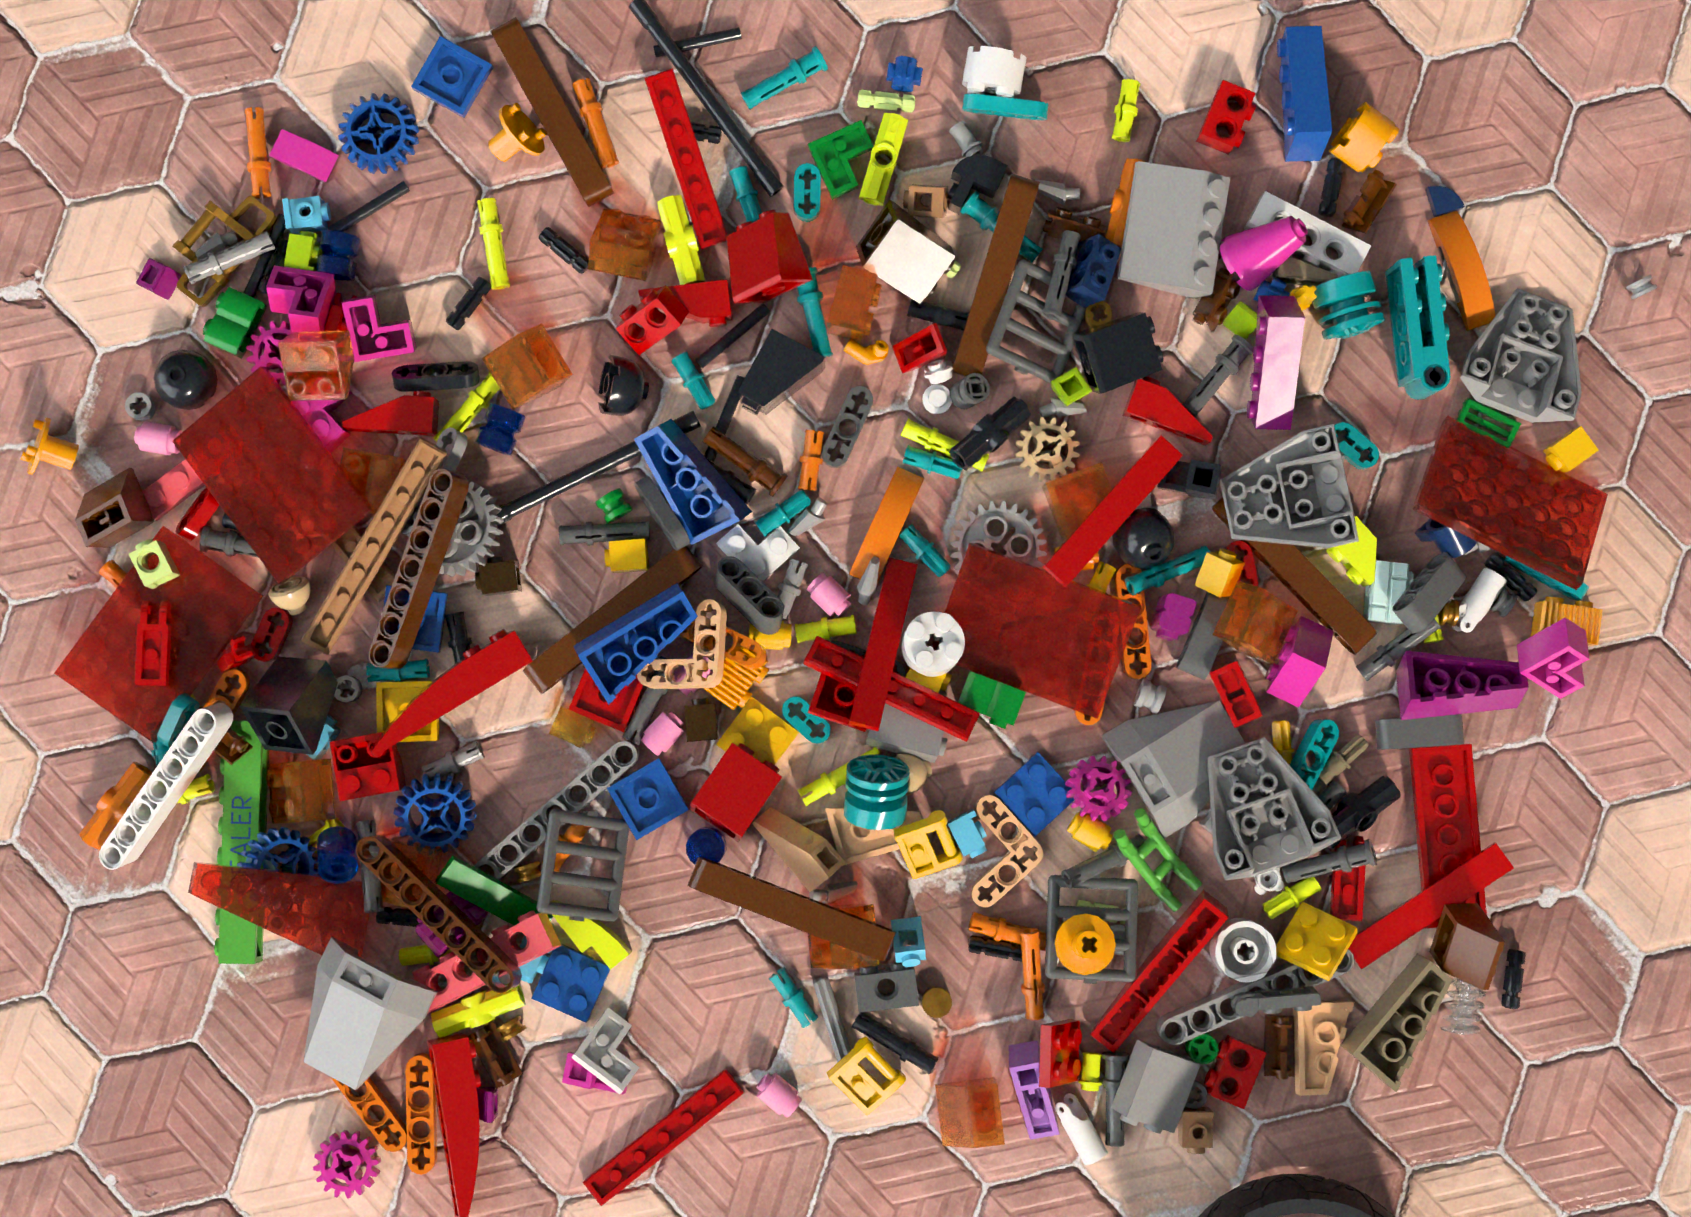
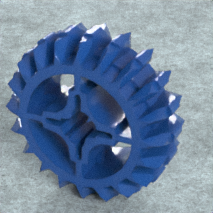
M371 93L370 101L367 102L363 96H360V106L357 107L354 103H350V108L353 112L351 114L343 112L342 116L348 122L339 123V128L344 131V133L338 135V139L345 143L341 147L342 151L345 154H349L348 159L351 163L357 162V167L361 170L368 166V171L372 174H375L378 166L382 174H387L388 166H391L394 171H398V161L401 160L403 164H408V160L405 157L406 153L415 155V150L410 145L419 144V139L414 136L420 131L419 127L414 125L417 120L415 115L409 114L410 108L406 104L401 105V101L397 97L390 101L388 94L384 93L379 101L378 96L375 93ZM381 113L395 116L399 119L401 125L394 126L393 123H385ZM368 117H370L368 124L363 127H360L361 124ZM380 126L381 129L384 131V134L380 133L382 136L378 138V141L374 134H377L376 131L380 130ZM398 140L397 144L388 151L389 145L393 141ZM358 142L373 144L377 155L368 154L360 150Z
M438 772L435 774L434 780L430 781L429 775L424 774L422 784L414 778L411 781L412 788L404 786L402 788L404 796H398L396 799V803L399 806L394 808L393 814L399 818L395 820V826L403 827L399 835L401 837L410 835L407 842L409 846L419 842L418 850L420 852L424 850L425 846H430V853L434 854L436 847L440 846L442 852L446 853L448 851V843L454 848L459 847L458 838L466 841L468 839L466 831L474 829V823L471 820L476 819L477 812L471 809L476 806V802L471 799L467 800L471 796V791L469 789L461 791L463 787L462 781L452 785L453 777L451 775L446 777V781H441V774ZM440 793L443 795L437 799H431L425 794ZM452 801L457 804L461 814L457 823L452 820V815L447 811ZM413 803L418 806V811L423 815L418 826L414 823L410 813ZM441 809L440 817L436 814V817L431 816L429 819L430 810ZM433 828H440L445 831L442 833H429Z
M281 827L279 831L277 828H269L267 834L264 832L258 833V842L255 840L248 841L251 850H243L241 852L244 857H247L246 861L237 864L238 867L244 868L245 872L237 877L239 880H247L241 889L245 892H250L248 897L250 900H258V904L261 907L269 905L270 909L278 910L280 906L284 909L291 908V902L293 904L302 903L301 895L306 897L311 895L307 887L309 885H318L312 877L313 874L318 875L321 873L319 869L314 868V864L321 860L319 857H312L317 848L312 845L308 846L310 841L308 837H300L301 833L298 830L290 832L289 828ZM279 844L289 846L286 852L282 851L279 855L269 852L270 849ZM297 862H298V870H297V873H296V869H295V868H296V864H297ZM261 863L263 864L262 874H260ZM277 863L282 864V866H280L282 868V874L277 873V871L279 870L277 869ZM281 881L290 885L281 892L272 893L269 891L273 885L277 886Z

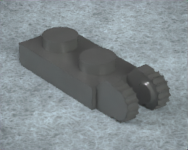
M1313 986L1238 993L1230 999L1231 1007L1240 1017H1254L1259 1010H1263L1266 1014L1280 1013L1283 1008L1309 1011L1312 1010V1006L1321 1005L1320 994Z

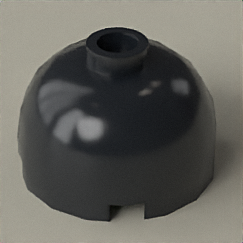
M183 349L172 351L162 357L155 367L153 377L155 389L161 398L173 407L183 410L197 409L205 405L204 402L216 392L218 382L216 369L207 358L195 351Z
M609 355L608 358L611 362H605L600 378L599 394L604 395V403L598 402L599 411L602 414L624 416L632 413L639 406L641 399L646 400L649 392V383L644 381L642 369L633 360Z
M1146 507L1136 509L1130 515L1131 517L1127 518L1112 535L1113 546L1121 559L1135 568L1149 569L1160 565L1170 556L1174 547V531L1167 518L1157 509Z

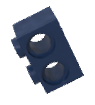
M1100 234L1079 242L1075 256L1077 264L1075 269L1071 271L1065 297L1083 308L1105 300L1122 248Z

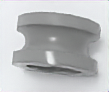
M1651 275L1625 287L1632 292V300L1658 288L1656 284L1653 285L1651 283L1653 278Z
M137 392L127 398L125 410L132 418L146 421L155 414L156 405L151 397ZM143 399L142 402L147 404V407L141 409V414H138L139 411L134 409V405H138L140 400Z

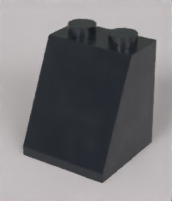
M1137 312L1072 334L1086 382L1092 389V392L1102 394L1162 370L1160 363L1164 361L1160 346L1155 345L1152 334L1155 333L1154 323L1150 316H1146L1145 312Z
M771 329L737 392L740 403L743 404L742 408L754 415H758L759 412L767 415L820 375L825 369V357Z
M278 656L240 705V708L265 750L313 755L317 750L338 681L327 660Z

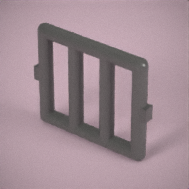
M1023 259L1017 264L986 351L988 354L1015 366L1014 370L1023 375L1030 373L1051 383L1052 380L1064 373L1074 346L1072 334L1079 332L1087 307L1083 308L1076 304L1073 315L1061 311V318L1055 321L1068 327L1062 343L1011 319L1010 317L1016 302L1042 314L1045 302L1021 291L1026 274L1050 285L1053 271L1049 272ZM1005 330L1058 354L1052 371L1001 347L1000 344Z
M559 809L550 811L537 899L538 912L569 916V920L584 921V918L609 922L617 920L629 836V826L625 820L598 816V812L583 811V813ZM560 822L617 831L615 849L559 841ZM556 853L612 860L611 879L554 871ZM552 883L609 891L607 909L550 902Z
M1100 874L1073 887L1125 890V909L1059 906L1060 887L1068 888L1064 883V880L1068 879V877L1062 878V875H1051L1048 879L1046 977L1051 979L1083 980V983L1097 984V981L1133 982L1136 978L1138 882L1135 879L1100 877ZM1086 913L1098 916L1102 920L1125 921V939H1115V951H1124V970L1102 969L1098 973L1082 975L1074 973L1066 967H1057L1058 957L1054 943L1059 929V918H1070L1073 915Z

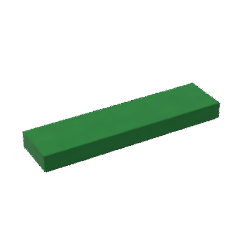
M452 855L435 879L436 884L513 926L519 923L518 917L534 910L536 914L540 913L537 910L536 900ZM547 914L551 921L553 918L552 914Z

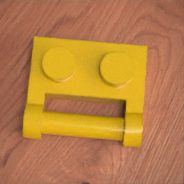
M941 810L932 812L928 818L893 829L895 839L913 880L955 866L963 859L960 849L955 847L947 828V817ZM936 831L944 849L943 854L936 855L927 833Z
M863 1037L857 1041L854 1049L826 1073L828 1078L868 1116L904 1084L906 1076L899 1069L895 1070L873 1048L874 1044L867 1037ZM864 1057L887 1078L882 1085L859 1063Z

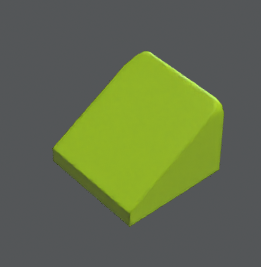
M1239 301L1222 324L1231 332L1246 340L1257 327V312L1244 302Z
M1077 367L1051 381L1052 390L1066 407L1092 392V389Z

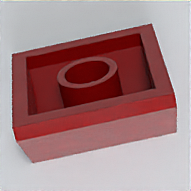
M821 673L808 713L863 732L866 731V728L849 724L857 690Z

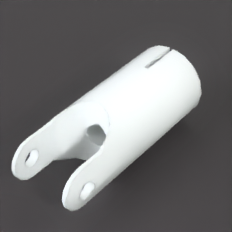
M1483 568L1459 606L1458 621L1460 626L1457 627L1456 625L1452 626L1455 631L1471 632L1476 624L1487 614L1506 585L1507 580L1495 571Z
M1071 1093L1066 1094L1064 1102H1058L1055 1110L1084 1165L1093 1164L1106 1156L1108 1151L1077 1097Z

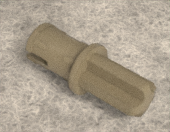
M1356 735L1340 751L1336 752L1334 750L1332 752L1333 755L1327 760L1318 778L1328 786L1346 768L1348 770L1351 768L1349 764L1368 748V742L1361 735Z

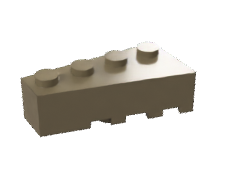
M1417 953L1342 1042L1341 1046L1383 1083L1397 1092L1401 1085L1400 1079L1405 1069H1409L1414 1059L1412 1055L1419 1041H1423L1427 1033L1426 1027L1432 1015L1436 1014L1452 979L1432 961Z

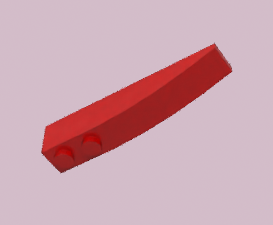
M502 629L489 637L491 643L480 648L477 644L463 652L464 659L433 680L395 717L369 750L371 755L377 756L533 662L515 630L506 633L505 629Z
M1203 889L1137 969L1135 980L1127 982L1092 1029L1090 1035L1111 1052L1115 1053L1229 918L1227 907Z
M458 1033L427 1040L454 1215L455 1217H469L479 1156L480 1125L477 1088L481 1087L478 1070L473 1069L472 1058L476 1057L473 1039L469 1040V1037L464 1033Z

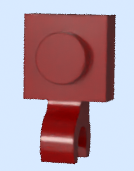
M337 293L334 297L335 305L331 306L324 329L328 345L341 348L343 338L348 337L341 293Z
M244 635L230 641L231 647L222 651L224 655L216 662L221 673L250 662L256 655L251 644L245 646L244 641L246 638Z

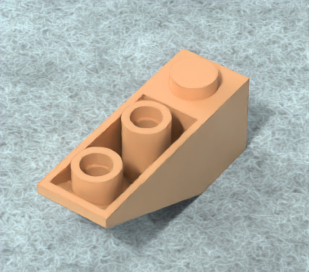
M772 807L752 822L754 827L809 892L830 878L846 863L825 838Z

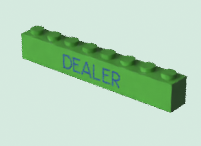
M233 720L230 728L238 735L245 736L246 741L253 748L233 765H230L223 758L220 761V772L224 774V786L219 791V802L223 805V817H220L218 822V832L222 835V847H219L217 853V862L221 865V877H218L216 883L217 895H220V907L217 908L215 914V922L219 926V938L215 940L214 952L218 956V964H256L263 961L264 907L259 906L258 900L252 901L248 898L250 892H245L241 889L247 880H239L237 877L245 872L244 868L238 867L237 864L246 861L247 857H244L241 852L243 850H251L248 841L255 840L258 842V833L264 832L267 834L269 750L263 748L248 721ZM261 863V868H260V874H262V872H263V864H262V863Z

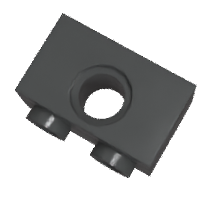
M891 963L890 969L878 970V965L860 967V972L854 973L859 1013L919 1006L914 967H905L902 963ZM885 978L891 979L895 983L893 991L887 994L880 992L877 988L878 983Z

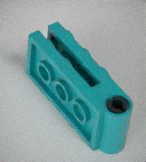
M1436 255L1424 256L1414 265L1412 258L1399 259L1385 271L1398 387H1404L1408 396L1415 400L1426 399L1444 389L1449 384L1451 377L1447 350L1450 331L1448 324L1444 323L1443 311L1446 309V298L1444 293L1440 291L1439 282L1442 281L1443 274L1441 264H1437Z

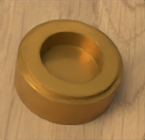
M934 986L924 992L922 1007L927 1015L933 1018H941L949 1013L952 1007V999L946 989Z

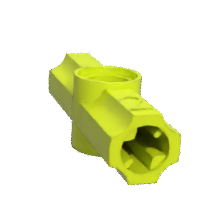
M895 113L883 114L859 195V199L867 204L874 206L884 205L908 125V119ZM880 154H886L892 161L887 165H881L876 161V157Z
M672 195L657 201L659 214L665 229L663 234L670 258H673L680 285L705 282L703 268L697 253L699 251L693 227L689 225L682 196Z
M520 985L503 993H497L493 990L477 992L461 999L459 1003L432 1012L433 1028L439 1038L467 1027L475 1028L495 1020L496 1016L525 1006L524 993Z

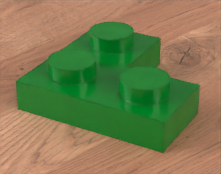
M862 120L808 143L809 151L832 200L859 188V184L848 161L871 151L874 147Z

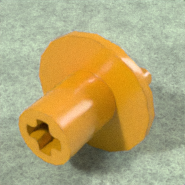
M516 102L513 105H504L499 110V119L503 129L488 141L491 152L503 162L508 161L520 149L533 156H539L545 150L543 138L547 135V132L543 128L538 130L531 119L521 111L520 105Z
M45 417L44 421L35 419L32 427L40 429L34 447L28 445L26 452L23 451L20 459L29 462L28 474L33 475L39 460L71 470L79 448L78 444L48 435L51 424L50 418Z
M1086 913L1073 915L1064 921L1056 933L1054 943L1056 955L1062 965L1070 971L1082 975L1098 973L1107 967L1114 956L1116 946L1114 933L1109 925L1098 916Z

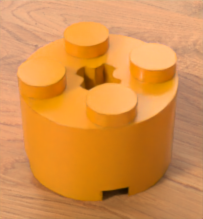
M1367 102L1362 103L1356 109L1360 113L1357 117L1352 119L1349 117L1333 139L1331 143L1333 147L1329 149V152L1355 171L1362 173L1368 167L1374 168L1383 156L1380 150L1386 142L1388 144L1391 143L1400 130L1395 126V122Z

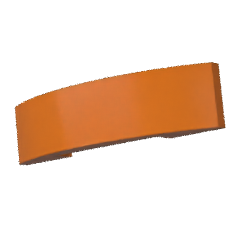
M1457 210L1429 219L1428 224L1437 248H1442L1460 302L1457 305L1466 330L1469 331L1490 324L1496 316L1491 290L1478 250L1463 219Z
M897 466L849 575L861 580L871 558L875 556L880 560L878 583L925 478Z

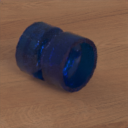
M322 231L319 248L323 251V254L318 256L316 271L333 274L335 280L354 281L357 263L353 261V258L359 255L361 239L344 232Z
M489 403L484 416L487 424L480 427L475 443L496 452L512 456L517 443L514 435L521 432L526 417L511 409Z
M341 826L330 827L323 830L318 836V872L321 878L329 883H345L351 880L358 872L357 841L355 834L350 829Z
M711 826L702 827L693 832L686 844V854L693 864H696L698 856L719 863L727 850V840L724 834L719 829Z

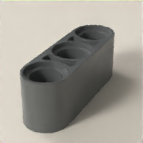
M1447 552L1440 553L1424 567L1394 604L1392 610L1411 633H1418L1433 621L1465 581L1466 575Z
M732 556L722 558L717 565L715 580L717 590L759 632L767 635L778 632L784 613V604L781 599L741 560Z
M1207 592L1178 659L1177 669L1202 680L1206 679L1237 608V600L1227 596L1218 597Z
M1462 714L1401 720L1400 718L1375 720L1377 750L1464 744Z

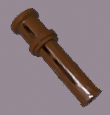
M714 426L702 441L747 473L749 481H756L766 488L772 497L788 477L787 474L781 475L770 467L766 459H757Z

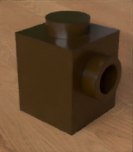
M504 557L487 558V564L485 566L480 564L479 572H475L477 590L482 591V595L492 596L522 592L519 562L515 560L505 561Z
M709 698L691 699V705L684 706L687 742L719 740L716 704H709Z

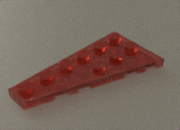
M203 862L193 863L188 893L320 955H323L331 937H334L359 950L357 956L362 957L370 914L364 913L362 880Z

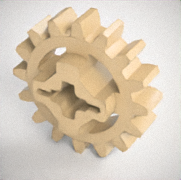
M1041 417L1038 426L1032 421L1028 424L1030 432L1021 430L1019 433L1024 441H1016L1015 446L1021 448V451L1015 454V458H1023L1019 468L1024 469L1028 467L1030 469L1028 472L1029 478L1036 473L1039 474V482H1042L1045 476H1049L1050 481L1054 482L1057 473L1062 478L1067 476L1065 467L1071 470L1074 469L1075 464L1071 459H1078L1080 454L1073 451V449L1078 447L1080 442L1071 440L1076 432L1073 430L1067 433L1065 431L1066 422L1057 426L1056 418L1053 417L1050 423L1046 424L1044 417ZM1044 431L1055 432L1058 434V436H1048L1045 434ZM1032 437L1035 448L1034 452L1029 455L1028 443ZM1043 443L1046 446H1053L1054 444L1058 443L1054 447V450L1051 452L1052 456L1046 453L1044 455L1041 454L1037 457V455L1041 452L1042 448L1044 447ZM1064 445H1066L1067 454L1063 462L1060 456V450ZM1039 462L1045 463L1052 469H1043L1036 466V464Z

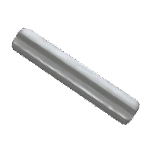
M822 977L816 979L813 985L837 1062H839L851 1051L829 978Z

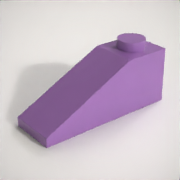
M1038 1040L1009 1045V1070L1030 1140L1060 1134L1050 1088L1039 1087L1040 1045Z

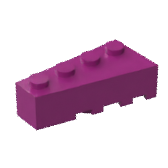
M1405 651L1396 670L1401 720L1513 709L1519 706L1529 688L1527 677L1520 673L1519 662Z

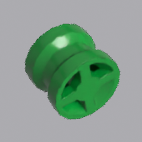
M621 488L609 492L595 502L597 507L605 513L604 519L607 524L622 518L633 510L630 503H626L623 499L624 493Z
M1208 1033L1185 1042L1186 1053L1196 1063L1202 1065L1209 1064L1218 1055V1044Z

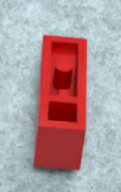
M727 280L667 286L689 311L686 318L703 324L709 323V327L727 325L726 321L733 320ZM662 287L638 290L639 297L641 299L651 289L657 292Z
M1144 377L1134 382L1122 416L1205 446L1211 442L1213 436L1167 388L1160 386V381L1151 377Z
M413 391V396L403 395L342 421V428L350 432L435 436L438 429L439 401L435 397H431L430 392Z

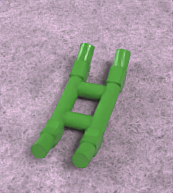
M1139 808L1134 812V816L1140 830L1148 838L1138 849H1136L1123 829L1116 830L1114 838L1122 854L1128 858L1151 887L1154 894L1173 912H1176L1183 904L1161 880L1173 870L1193 891H1196L1203 883L1181 861L1158 832L1157 827L1149 818L1145 809ZM1157 848L1165 859L1153 871L1144 859Z

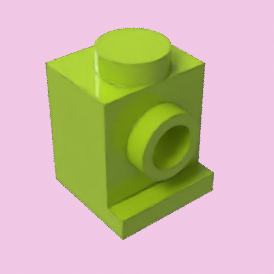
M300 231L299 235L289 233L284 267L319 272L316 269V265L321 263L323 251L320 243L317 241L318 234L309 231Z

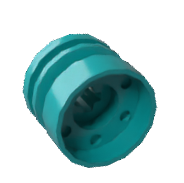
M1370 271L1345 275L1316 286L1317 290L1314 293L1317 297L1312 301L1314 309H1329L1330 311L1329 314L1318 320L1319 325H1334L1321 332L1324 340L1353 337L1365 333L1372 327L1385 321L1382 312L1369 314V312L1381 307L1380 302H1365L1364 299L1376 291Z
M872 754L859 756L847 764V791L845 792L844 817L848 822L865 829L885 830L900 826L906 820V793L908 792L910 772L905 762L886 755Z

